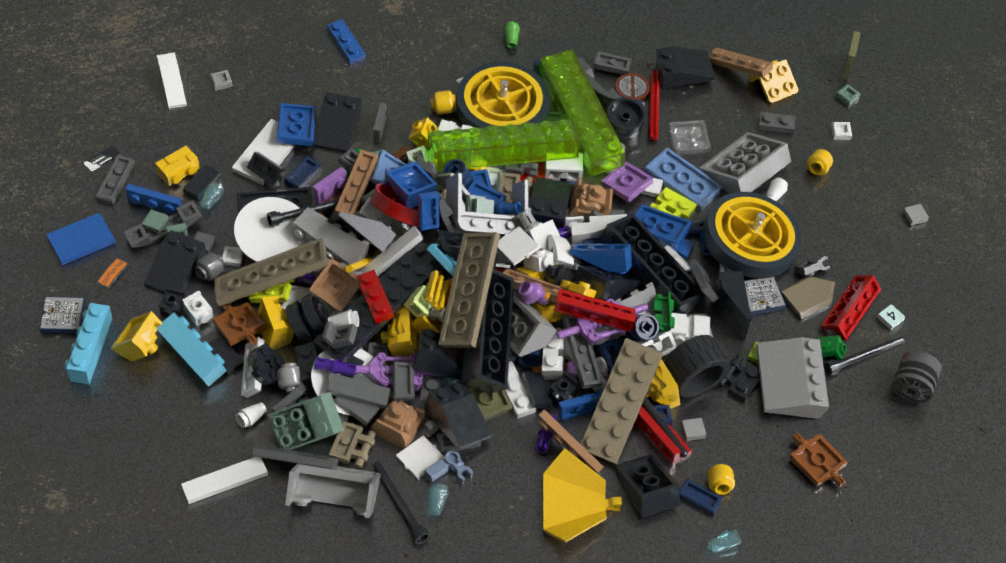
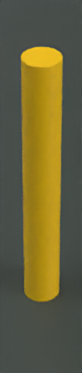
M373 257L364 258L347 265L345 269L348 273L367 266L374 259Z

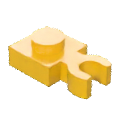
M562 279L560 287L595 298L597 292L590 289V284L579 281V284Z

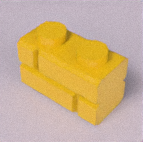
M187 146L155 163L157 175L163 179L168 187L172 184H178L182 178L189 174L193 175L200 169L198 157Z

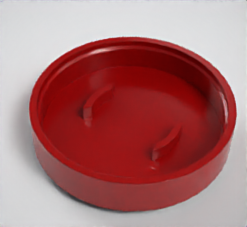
M377 184L371 198L373 206L394 219L419 227V206L413 208L406 207L390 184ZM439 212V228H441L444 221Z

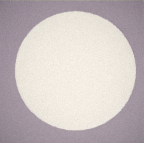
M264 197L248 203L239 212L235 221L234 234L237 244L248 257L257 262L306 244V241L297 238L292 232L293 222L298 217L283 220L279 226L270 227L267 221L268 212L284 213L300 208L288 200L277 197Z

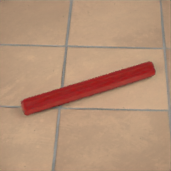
M652 70L650 74L648 139L654 141L658 139L660 72L658 70Z

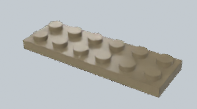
M496 232L463 234L438 344L441 347L476 348L500 235Z
M323 238L216 277L215 295L217 304L219 306L230 304L237 299L248 297L253 293L267 290L277 284H283L288 280L302 277L307 273L328 266L326 246Z
M628 338L625 339L581 442V445L591 455L612 464H617L663 353Z

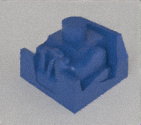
M416 161L387 171L385 174L384 184H390L398 198L401 199V202L409 208L419 206L418 194L436 191L438 186Z

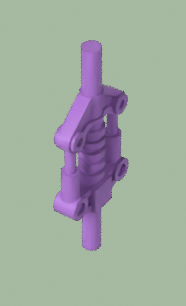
M608 299V300H607V302H611V303H615V304H618V305H622V304H620V303L614 301L613 299ZM646 303L631 307L636 309L635 314L648 310ZM575 317L576 326L558 331L556 336L558 339H562L579 333L580 336L587 340L588 344L595 345L598 340L610 337V335L615 333L622 335L626 331L616 328L596 333L594 329L606 325Z
M379 353L368 366L357 365L356 373L368 374L379 386L388 387V385H393V381L386 377L388 375L393 376V365H390V367L385 365L383 367L385 361L414 363L415 353L410 354V356L386 357L384 353ZM414 369V391L420 389L424 376H446Z

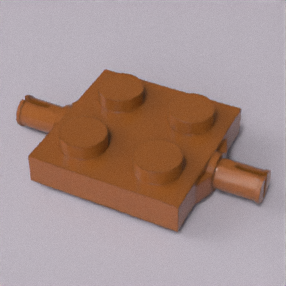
M248 302L236 307H231L230 304L221 305L225 311L221 315L214 317L213 321L229 345L232 346L247 339L250 345L256 344L257 339L254 335L266 330V327Z
M798 432L792 436V439L799 445V448L790 454L789 459L816 487L830 479L839 487L844 485L846 481L838 474V471L847 465V461L820 433L806 441Z

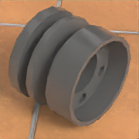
M922 351L906 352L902 355L892 383L893 390L898 396L911 402H928L932 399L936 383L942 370L941 363L932 355Z

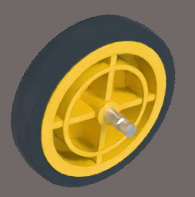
M492 62L478 66L464 76L456 94V109L463 125L477 128L476 136L492 142L494 137L512 139V142H517L524 138H529L542 128L550 110V95L543 79L531 69L511 62Z
M734 192L722 196L708 211L703 225L704 241L713 257L731 271H743V276L751 278H770L784 273L796 260L802 244L801 230L793 215L777 201L753 192Z

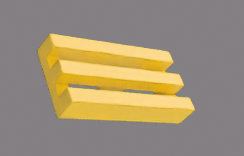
M435 270L431 272L425 300L439 311L444 306L449 281H443L444 277L442 275L438 276L439 272Z

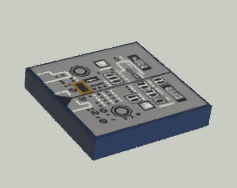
M775 277L744 281L751 316L785 310L786 304Z
M45 296L39 328L40 333L77 334L78 327L82 326L85 297Z

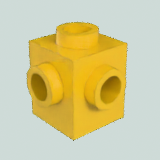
M428 117L417 120L412 125L409 139L417 147L424 145L426 148L431 146L435 142L438 127Z

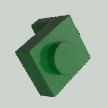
M839 335L817 337V340H820L822 357L836 356L837 360L844 358L847 348Z

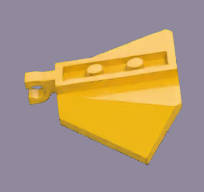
M565 448L543 473V531L566 543L606 520V510L620 511L622 498L612 497L605 499L606 480Z

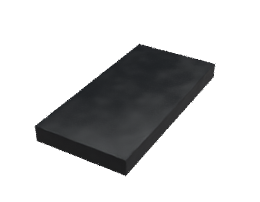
M311 187L237 193L238 214L248 203L264 197L282 198L292 202L299 208L313 205Z

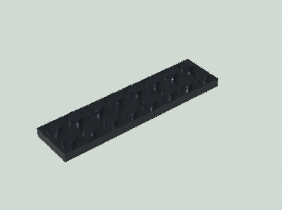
M423 241L406 252L379 278L394 315L404 307L403 304L417 287L426 286L429 283L431 272L435 270L440 272L444 268L427 250L429 245ZM363 294L345 310L357 311L359 316V326L357 327L353 345L334 349L323 339L324 331L313 340L316 348L334 360L339 359L340 362L346 363L390 320L375 324Z

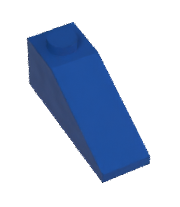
M575 244L570 249V254L603 270L615 272V274H625L633 266L630 244Z

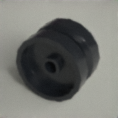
M623 97L612 101L607 108L603 122L605 135L610 140L618 141L622 144L636 141L641 135L646 119L644 107L632 98Z
M314 293L303 297L301 303L295 301L286 306L288 321L301 342L307 344L313 341L317 334L320 335L325 330L329 315L321 300Z

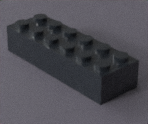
M634 214L607 224L599 240L603 244L631 245L633 266L628 272L632 277L641 280L640 286L644 290L647 289L646 285L652 282L656 294H662L663 297H667L668 292H671V299L674 300V309L671 313L687 314L698 308L706 295Z
M495 269L492 270L476 348H464L462 383L489 394L506 390L508 386L514 278Z

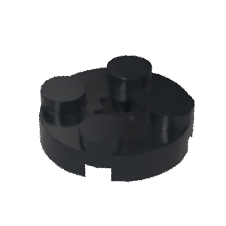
M267 344L252 350L248 355V366H252L253 372L251 373L253 377L263 385L278 382L277 371L281 368V365L285 364L284 358Z

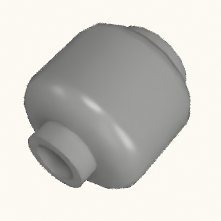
M286 363L278 369V387L286 390V393L290 394L300 384L304 385L297 363Z

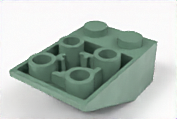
M331 392L268 414L280 449L292 450L344 431Z

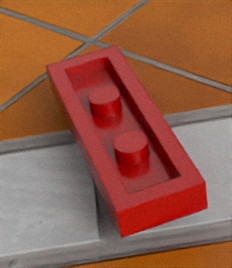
M375 269L357 275L358 284L375 324L394 318L393 310Z

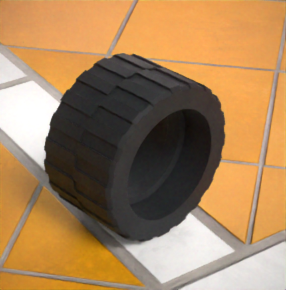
M710 335L695 336L686 340L673 349L664 361V364L678 385L679 395L686 398L695 397L710 390L725 377L730 369V361Z

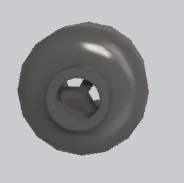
M208 252L196 261L195 272L200 279L211 281L223 272L224 260L219 254Z

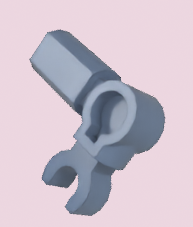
M454 450L448 451L444 460L440 459L424 470V476L430 483L447 473L448 469L457 474V480L460 483H463L465 480L462 476L463 473H466L469 477L473 475L472 469L464 466L459 453Z

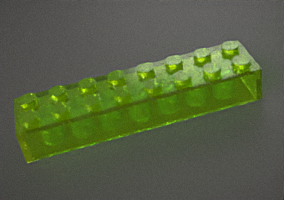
M570 49L540 58V74L579 153H583V162L590 176L625 166V151L574 50Z
M564 119L553 122L543 121L542 123L508 124L506 126L472 127L470 129L428 132V154L431 162L436 165L437 171L443 170L445 164L453 159H459L464 162L467 168L579 158L580 139L571 120Z

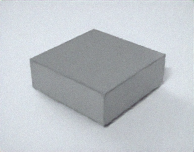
M228 70L210 74L215 91L233 87Z
M921 204L909 206L903 210L911 226L927 222L929 219Z
M702 418L682 420L681 425L686 441L706 438Z

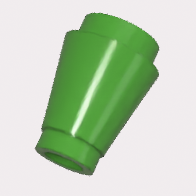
M507 22L503 27L505 41L510 49L517 47L520 27L516 22Z

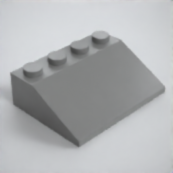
M747 132L699 167V170L724 187L723 190L728 194L752 192L789 164L791 158L787 143Z
M800 337L757 343L764 412L820 419L829 408L820 340Z

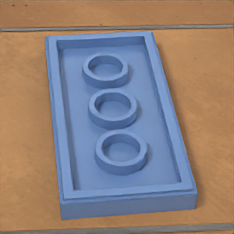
M669 148L664 149L644 167L645 173L653 178L663 180L662 185L696 203V209L699 211L704 209L724 188Z

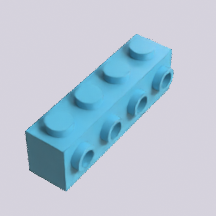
M90 303L88 310L84 311L83 324L78 327L76 343L74 342L71 347V357L65 363V371H67L71 382L90 385L112 322L110 306Z
M172 313L162 322L161 326L157 327L159 333L208 387L227 371L222 365L225 363L218 354L213 355L211 353L212 347L206 341L202 343L199 340L201 338L200 334L194 328L190 330L187 327L190 324L183 316L179 318L175 313Z

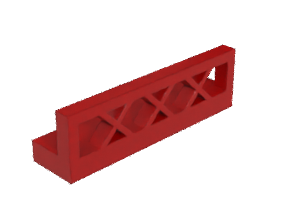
M874 275L854 276L821 323L820 327L822 330H834L841 340L848 339L881 291V287Z
M563 289L558 291L554 307L555 312L631 332L636 319V309Z
M641 405L635 423L671 465L682 460L683 457L680 456V449ZM668 425V427L671 429V431L674 433V435L686 449L688 455H690L692 450L674 431V429L670 425Z

